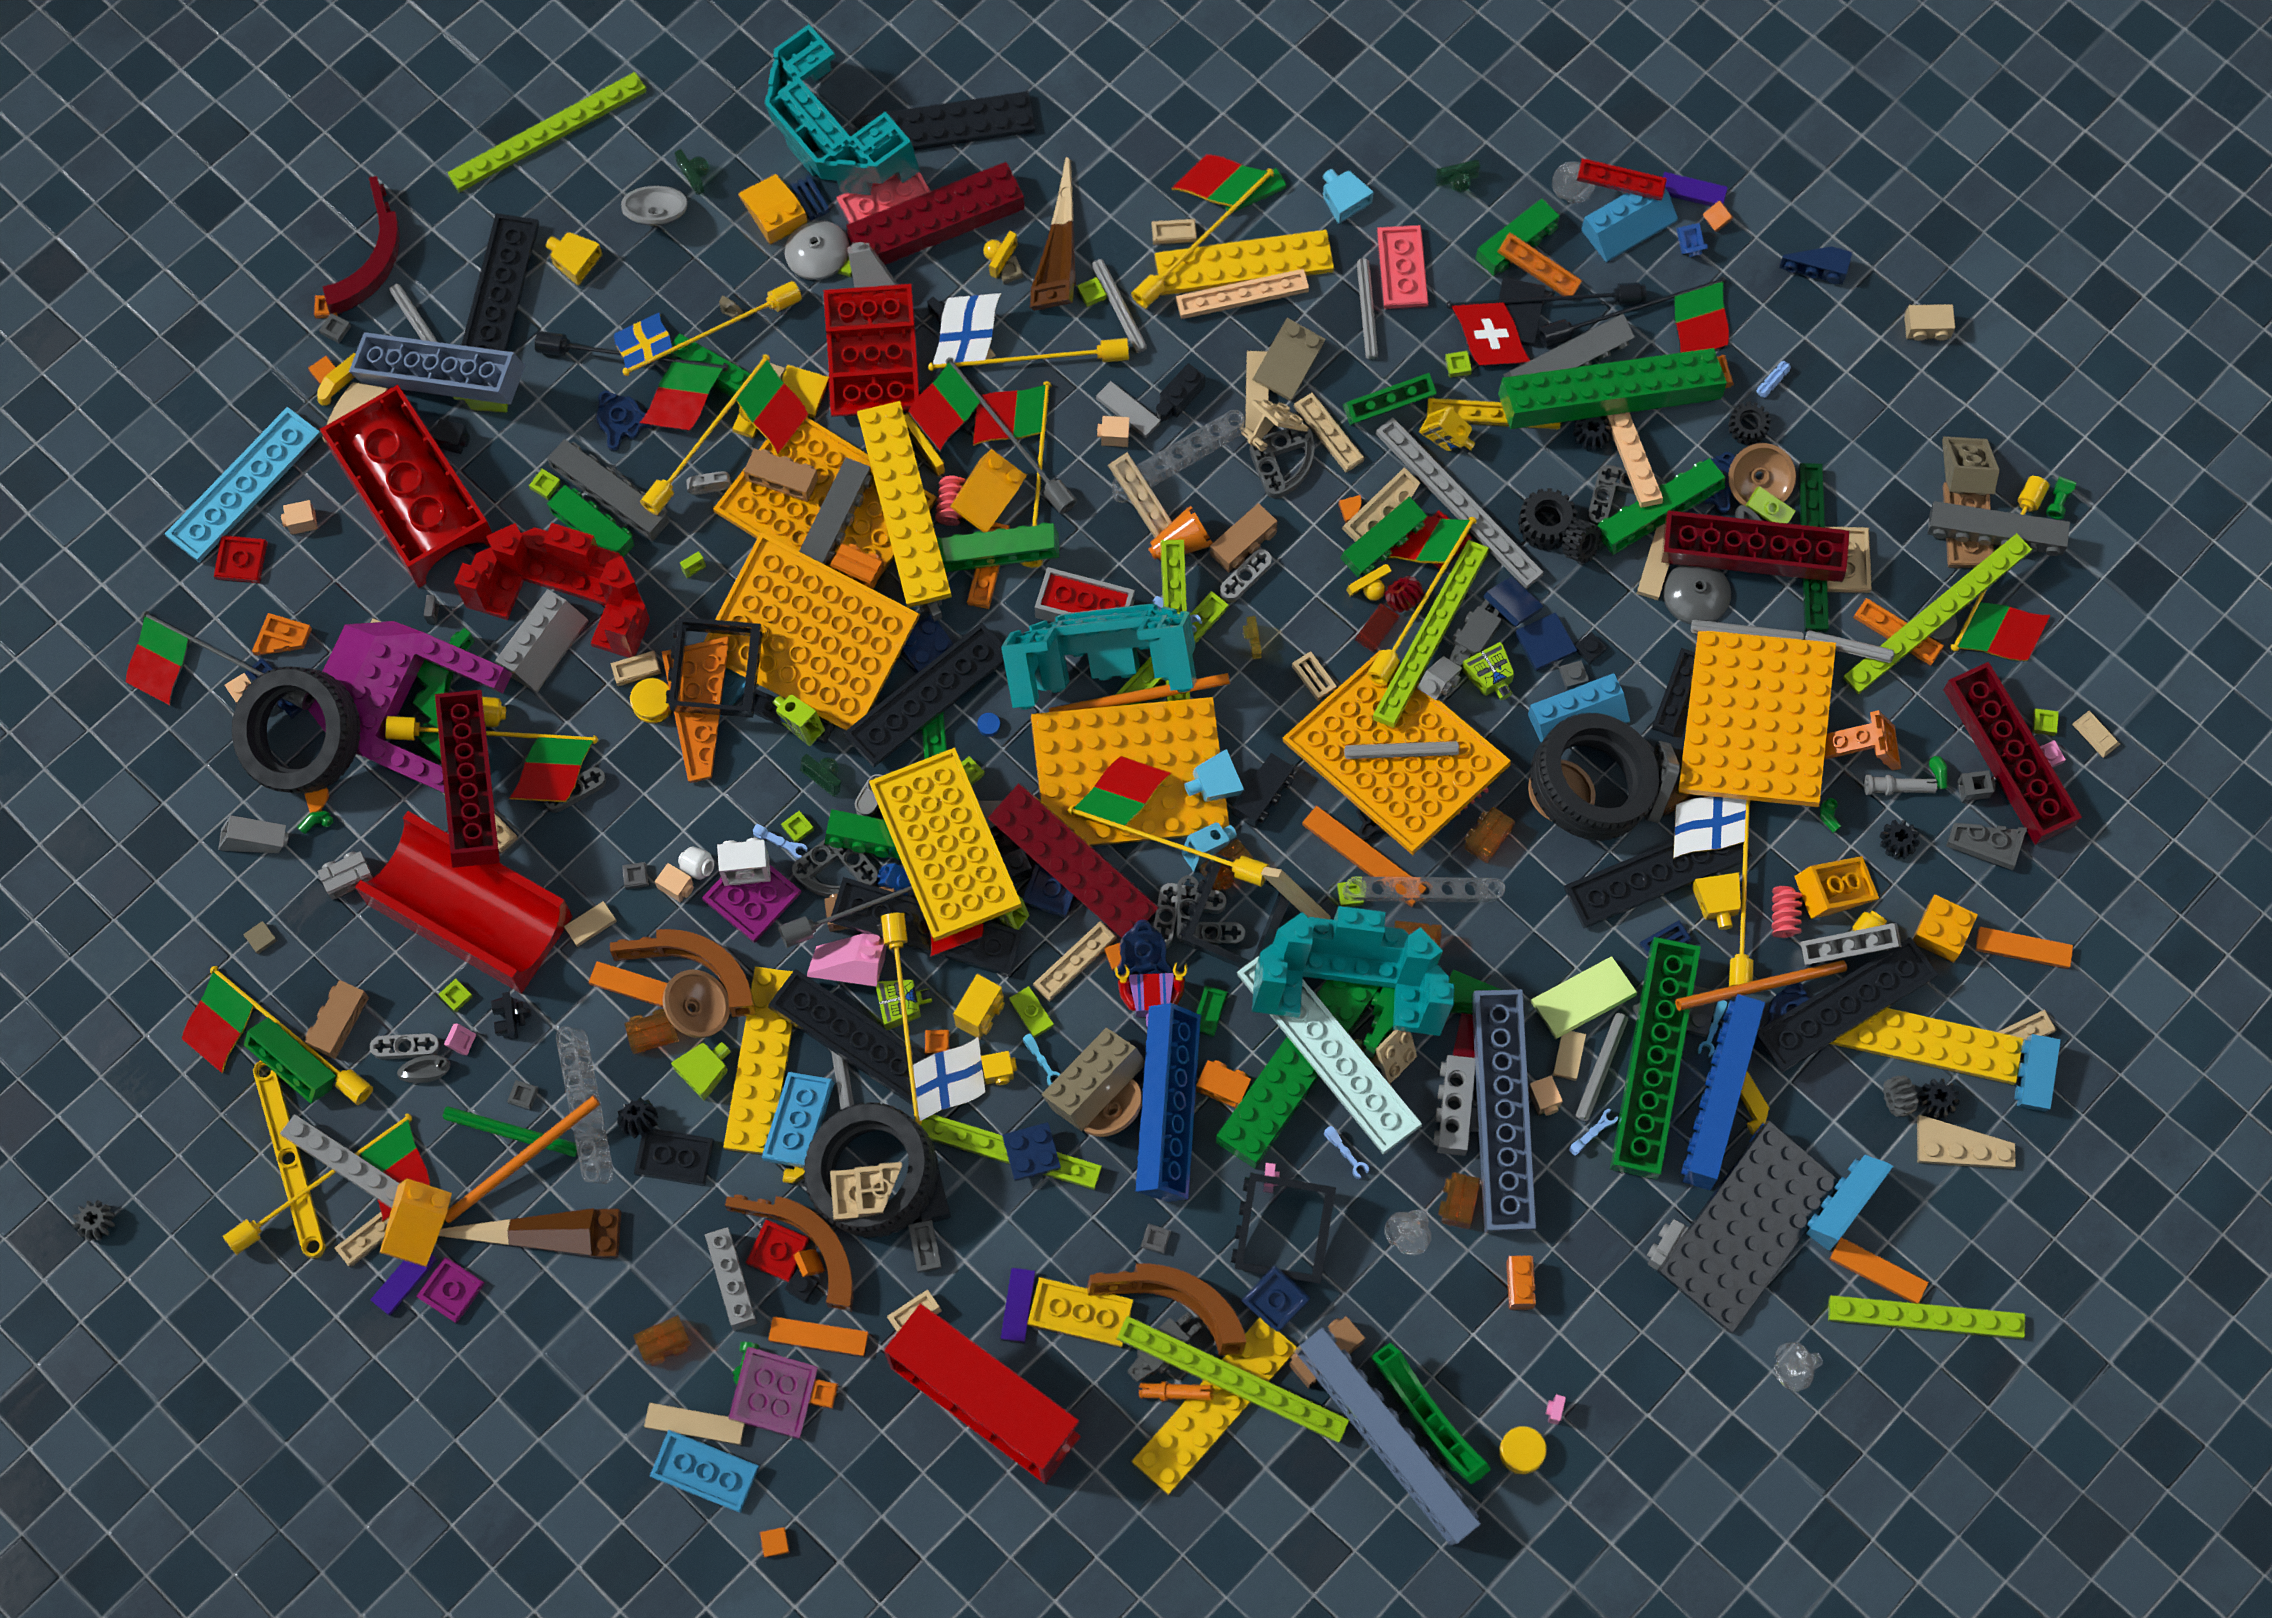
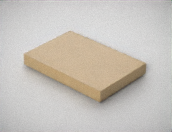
M1825 527L1850 530L1847 571L1843 582L1827 581V592L1870 593L1869 528Z

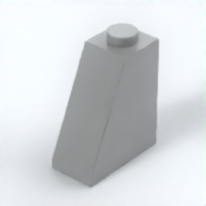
M856 242L847 247L854 288L898 285L869 243Z
M230 815L221 828L218 850L279 853L283 847H286L288 842V833H285L286 825Z

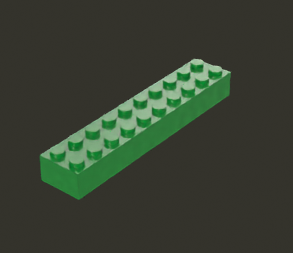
M1714 348L1504 377L1502 378L1498 395L1510 429L1719 400L1722 399L1727 381Z
M1654 937L1650 944L1610 1170L1655 1180L1661 1175L1690 1008L1679 1011L1675 1002L1676 999L1692 996L1700 946Z
M1326 980L1316 996L1348 1035H1350L1370 1007L1376 991L1380 992L1383 987ZM1288 1037L1285 1038L1216 1136V1143L1254 1169L1257 1168L1320 1078Z

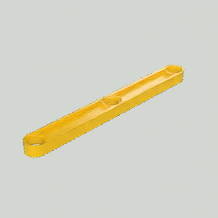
M259 1061L253 1068V1074L289 1201L309 1185L298 1147L280 1134L290 1121V1116L279 1076L271 1070L269 1076L260 1077L259 1070L267 1065ZM294 1153V1162L289 1165L284 1164V1155ZM309 1191L291 1204L290 1209L303 1253L311 1259H317L323 1255L325 1243L311 1192ZM312 1241H318L320 1245L319 1250L315 1253L307 1251V1246Z

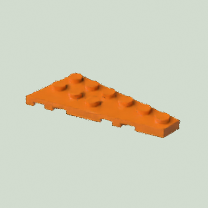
M728 636L685 647L679 701L721 705L730 640ZM671 649L662 651L667 681L669 668H673L674 660H671ZM668 682L669 690H670V688H671V682ZM674 711L688 782L693 783L711 779L720 715Z

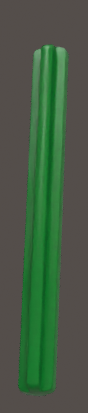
M446 1107L443 1112V1118L447 1121L532 1144L543 1135V1133L452 1107ZM558 1138L545 1149L574 1157L578 1153L579 1145Z

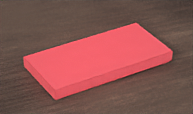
M920 172L904 183L894 174L882 184L873 183L871 195L845 193L838 196L837 201L849 223H852L928 193L930 189Z
M1421 225L1377 228L1384 309L1428 307Z

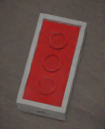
M1047 567L1035 604V618L1054 622L1056 621L1055 616L1065 613L1133 606L1135 590Z

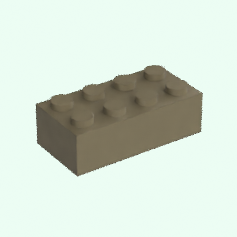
M1106 1027L1041 1095L1054 1112L1082 1131L1144 1067L1145 1060L1136 1047Z

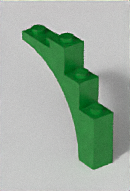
M464 627L460 632H456L451 637L449 644L467 651L475 641L472 634ZM426 660L423 661L415 678L426 690H422L416 695L413 704L417 711L430 721L421 727L438 728L435 694L450 692L454 672ZM420 732V735L416 736L420 744L441 761L439 733Z
M1453 970L1449 978V983L1454 984L1453 1006L1450 1013L1473 1015L1472 994L1474 991L1501 989ZM1383 987L1381 993L1376 991L1371 1005L1375 1006L1372 1014L1375 1018L1371 1027L1375 1029L1372 1034H1367L1363 1046L1366 1047L1365 1055L1372 1060L1377 1053L1376 1048L1394 1031L1395 989Z
M1389 1343L1371 1356L1395 1400L1407 1410L1418 1431L1431 1442L1443 1464L1452 1472L1454 1470L1458 1472L1470 1484L1480 1480L1491 1470L1487 1462L1470 1447L1443 1415L1410 1368L1400 1350Z

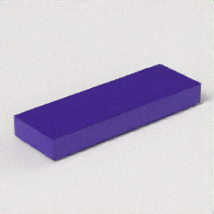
M1668 172L1663 174V177L1667 178L1665 188L1669 192L1670 197L1711 207L1719 200L1724 203L1727 186Z
M431 1254L426 1267L403 1261L370 1300L390 1316L438 1259Z
M1011 1267L1000 1338L1003 1341L1025 1343L1036 1273L1033 1270Z

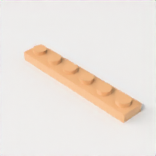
M1304 269L1179 295L1176 296V302L1181 319L1306 293L1309 292V286Z
M1630 413L1605 416L1609 421L1608 426H1611L1612 436L1640 508L1661 504L1663 501L1662 494Z

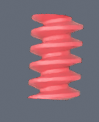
M945 476L940 480L939 497L937 498L938 505L936 506L937 513L935 514L937 522L950 526L960 524L958 519L963 517L951 509L950 506L967 481L966 479L957 476Z
M1789 886L1773 888L1772 893L1774 896L1772 897V902L1774 905L1772 906V911L1774 913L1772 920L1774 922L1772 923V929L1774 931L1772 936L1788 938L1793 937L1795 934H1800L1802 930L1795 926L1802 924V921L1795 917L1801 916L1802 912L1795 910V908L1801 907L1802 903L1795 901V899L1801 898L1802 894L1795 892V889Z

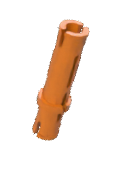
M1162 1381L1161 1384L1140 1383L1139 1388H1142V1390H1139V1397L1141 1399L1160 1398L1162 1401H1167L1168 1399L1212 1401L1213 1395L1211 1393L1214 1394L1213 1385L1169 1384L1167 1381Z

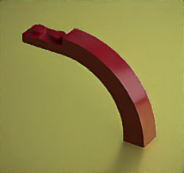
M377 176L369 177L379 219V235L376 246L365 264L351 276L339 282L322 286L329 314H338L349 310L373 295L386 281L396 262L400 244L398 220L395 211L391 212L389 203L383 200V197L387 196L384 183L379 184Z

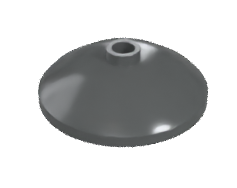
M1679 565L1671 571L1665 581L1663 598L1670 613L1684 623L1691 625L1692 620L1715 622L1728 609L1731 601V587L1726 576L1719 569ZM1696 585H1701L1703 589H1697Z

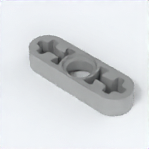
M1262 549L1255 551L1222 583L1220 588L1221 598L1229 603L1237 601L1269 570L1272 559L1270 553ZM1257 558H1265V564L1261 562L1255 570L1254 567L1257 565ZM1243 571H1248L1252 574V578L1244 581L1239 575ZM1237 582L1238 585L1235 587V594H1226V588L1232 589L1235 586V583Z
M433 1034L378 1036L370 1043V1051L377 1059L381 1060L436 1055L440 1050V1042ZM418 1040L419 1045H426L428 1040H430L434 1046H430L428 1051L424 1046H418L419 1051L416 1052L417 1045L415 1041ZM410 1041L411 1049L408 1052H400L399 1045L401 1042ZM381 1043H384L386 1047H394L395 1053H393L391 1048H384L383 1052L380 1053L376 1047H380Z

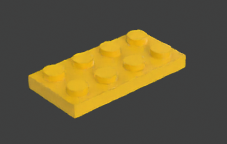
M1039 1277L1027 1324L1031 1327L1122 1348L1123 1342L1116 1338L1126 1316H1130L1133 1299L1112 1294L1088 1296L1087 1288Z

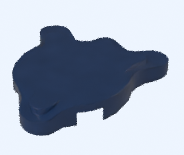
M602 391L599 394V409L596 419L601 430L607 435V447L610 451H617L620 448L623 436H628L634 440L638 437L641 429L654 427L653 425L640 424V421L646 414L639 409L638 404L633 398L618 396V394H613L610 391Z
M1724 452L1722 455L1711 459L1725 476V488L1701 502L1702 504H1714L1718 511L1723 514L1728 513L1731 507L1730 496L1732 492L1729 487L1728 473L1735 456L1730 452Z
M1137 921L1134 927L1126 932L1120 941L1121 959L1117 966L1118 974L1126 972L1125 965L1129 969V975L1134 971H1138L1139 974L1173 973L1172 966L1165 957L1167 950L1163 935L1152 927L1149 921ZM1114 972V977H1115L1117 980H1120V979L1116 976V974H1115V972Z
M1801 982L1787 985L1782 992L1774 996L1769 1006V1021L1766 1025L1810 999Z

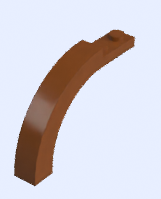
M658 929L656 930V938L643 937L640 940L629 941L627 939H620L617 942H610V952L614 961L660 956L682 957L696 961L711 970L725 986L732 1017L756 1015L752 992L743 970L736 960L714 941L692 932Z
M743 1195L727 1196L725 1203L727 1211L782 1221L805 1233L819 1248L826 1262L828 1270L827 1306L829 1308L852 1311L854 1287L848 1258L837 1235L820 1216L800 1203L776 1196L774 1205H771L772 1202L765 1199H757V1202L748 1200V1197Z
M1136 1264L1134 1272L1122 1271L1111 1274L1100 1272L1089 1277L1087 1285L1088 1296L1150 1293L1171 1298L1190 1308L1204 1321L1215 1339L1219 1356L1239 1355L1244 1352L1247 1341L1234 1310L1216 1290L1187 1272L1157 1264Z

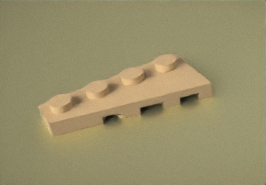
M1404 467L1342 529L1356 542L1409 496L1412 497L1420 482Z
M1918 1115L1917 1117L1918 1163L2003 1169L2015 1168V1143L1926 1116Z

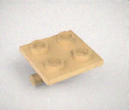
M1253 400L1251 404L1263 415L1254 432L1246 427L1243 429L1242 435L1248 439V443L1251 446H1256L1260 451H1264L1267 444L1261 439L1274 425L1307 432L1309 428L1302 422L1303 419L1289 411L1290 408L1280 402L1273 404L1268 400Z
M1394 1030L1376 1048L1377 1053L1373 1060L1368 1059L1373 1065L1381 1068L1383 1077L1390 1085L1417 1057L1411 1032ZM1354 1040L1357 1046L1365 1054L1366 1049L1363 1048L1362 1040Z

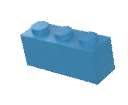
M2031 1034L2027 1037V1040H2023L2021 1053L2025 1054L2024 1061L2020 1063L2018 1069V1077H2021L2020 1086L2016 1087L2014 1097L2015 1100H2018L2017 1107L2042 1112L2051 1109L2061 1039Z

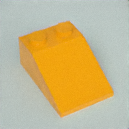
M777 174L738 193L770 245L792 234L798 227L807 223L804 209Z
M990 449L981 457L950 508L982 532H988L1018 491L1027 475Z
M1863 856L1813 865L1794 876L1811 919L1829 916L1879 899Z
M405 1179L397 1187L380 1253L426 1267L445 1220L452 1193L410 1179Z

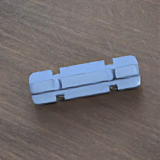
M1781 361L1777 368L1764 380L1765 382L1758 387L1757 394L1762 398H1766L1771 393L1770 391L1790 371V364L1786 361Z

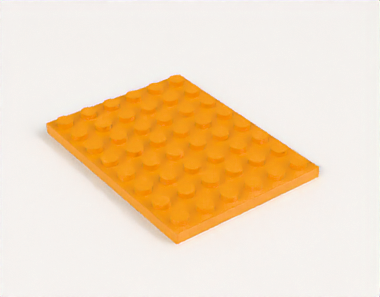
M807 417L778 455L768 439L759 450L765 449L775 456L781 458L785 456L792 459L795 463L801 465L809 464L817 471L818 481L808 502L746 481L743 469L713 510L716 514L756 539L760 532L800 551L845 458L855 460L871 468L868 454ZM873 476L870 488H866L863 493L864 500L862 505L857 507L854 512L855 517L850 527L847 526L844 532L845 539L843 544L848 546L849 544H854L863 553L878 555L881 561H883V574L895 557ZM924 489L930 511L937 502V497ZM838 545L837 548H836V550H835L836 554H837V551H838L840 545Z
M760 532L715 620L761 624L763 634L757 684L785 699L789 695H794L813 708L818 716L847 730L870 712L920 614ZM708 633L704 642L727 636L730 638L726 668L746 678L750 636Z
M1698 631L1679 793L1819 807L1836 643L1716 631Z
M1379 650L1283 737V742L1409 853L1414 855L1511 765V760L1439 699L1434 700L1417 689L1420 683L1417 684L1394 728L1373 720V714L1399 666L1396 668L1385 686L1376 684L1369 679L1367 672L1381 651ZM1457 741L1459 743L1458 755L1346 759L1344 755L1346 745Z
M1213 697L1031 714L1040 801L1089 845L1098 846L1151 840L1074 813L1072 815L1068 813V808L1070 806L1075 807L1093 789L1105 770L1120 756L1172 773L1157 788L1143 810L1126 825L1127 827L1163 839L1188 837V835L1216 822L1220 824L1222 829L1229 826L1226 798L1205 802L1201 792L1189 796L1184 785L1195 780L1193 771L1197 766L1220 753Z

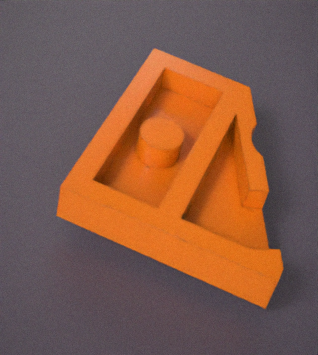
M268 613L252 653L259 656L304 649L312 628L308 624Z

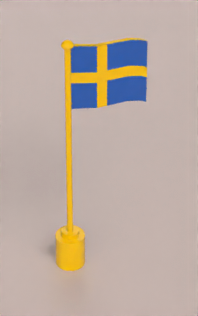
M790 281L769 291L766 298L767 303L674 347L671 345L668 332L661 323L660 312L614 334L616 347L625 363L623 374L629 376L630 372L766 307L779 312L802 300L800 290L793 281Z

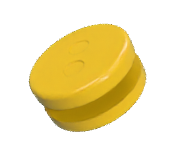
M648 678L638 682L630 694V703L635 715L646 723H658L665 720L672 713L669 704L666 703V691L669 690V686L664 681L656 678Z
M1519 1426L1511 1429L1506 1433L1500 1444L1499 1454L1501 1461L1513 1473L1524 1475L1534 1472L1540 1467L1546 1456V1444L1539 1432L1530 1427Z

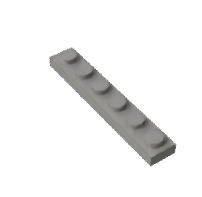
M294 1114L280 1132L282 1137L392 1209L399 1185L398 1182Z

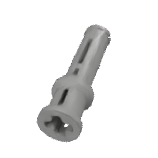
M1866 775L1864 790L1866 795H1871L1872 793L1891 795L1893 792L1936 793L1937 780L1893 778L1891 775H1886L1885 777Z

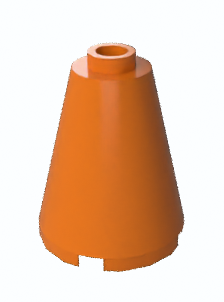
M1192 506L1186 508L1150 542L1152 547L1148 549L1155 560L1159 558L1161 561V540H1184V554L1208 548L1213 544L1211 539L1206 541L1210 537L1196 513L1191 514L1194 511Z

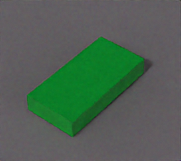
M1205 985L1197 1010V1014L1201 1015V1034L1211 1037L1215 1036L1228 992Z

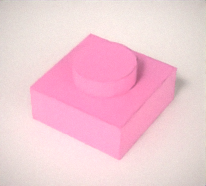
M2055 740L2040 746L2052 768L2065 762L2066 759Z
M453 1024L444 1045L461 1055H467L477 1034L460 1024Z
M1266 1163L1265 1175L1279 1177L1280 1172L1275 1171L1276 1164ZM1264 1183L1263 1192L1273 1193V1186L1278 1185Z
M1556 1395L1553 1401H1548L1546 1415H1549L1548 1423L1559 1424L1566 1397Z

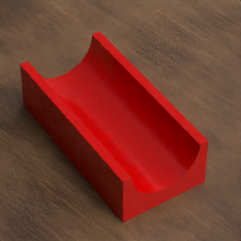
M399 385L392 387L320 429L331 453L418 588L426 584V576L432 566L452 550L466 544L478 542L490 547L486 536L492 534L487 520Z
M407 811L403 817L404 829L402 837L389 862L373 879L366 882L360 880L355 888L368 906L522 994L565 930L564 926L573 918L565 900L501 863L452 868L449 834Z
M921 1303L884 1349L889 1366L893 1371L1045 1485L1081 1438L1074 1431L1079 1420Z

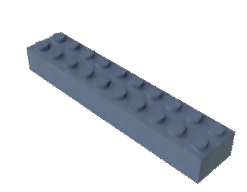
M1522 989L1474 991L1472 994L1484 1233L1533 1231L1536 1229L1523 993Z
M1321 1328L1294 1352L1449 1545L1458 1543L1480 1525L1477 1521L1479 1518L1478 1514L1471 1506L1466 1507L1461 1501L1463 1498L1462 1494L1456 1487L1453 1486L1451 1488L1445 1481L1447 1476L1438 1466L1435 1468L1429 1461L1431 1456L1423 1447L1419 1449L1413 1441L1416 1439L1413 1433L1407 1427L1403 1429L1399 1424L1398 1420L1400 1418L1391 1407L1389 1409L1386 1408L1382 1403L1384 1398L1376 1388L1372 1390L1366 1383L1368 1378L1361 1369L1356 1370L1350 1363L1353 1360L1344 1349L1340 1350L1337 1347L1335 1336L1329 1330L1325 1331Z

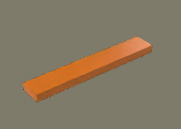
M1317 805L1302 822L1305 828L1410 907H1413L1426 891L1425 886Z

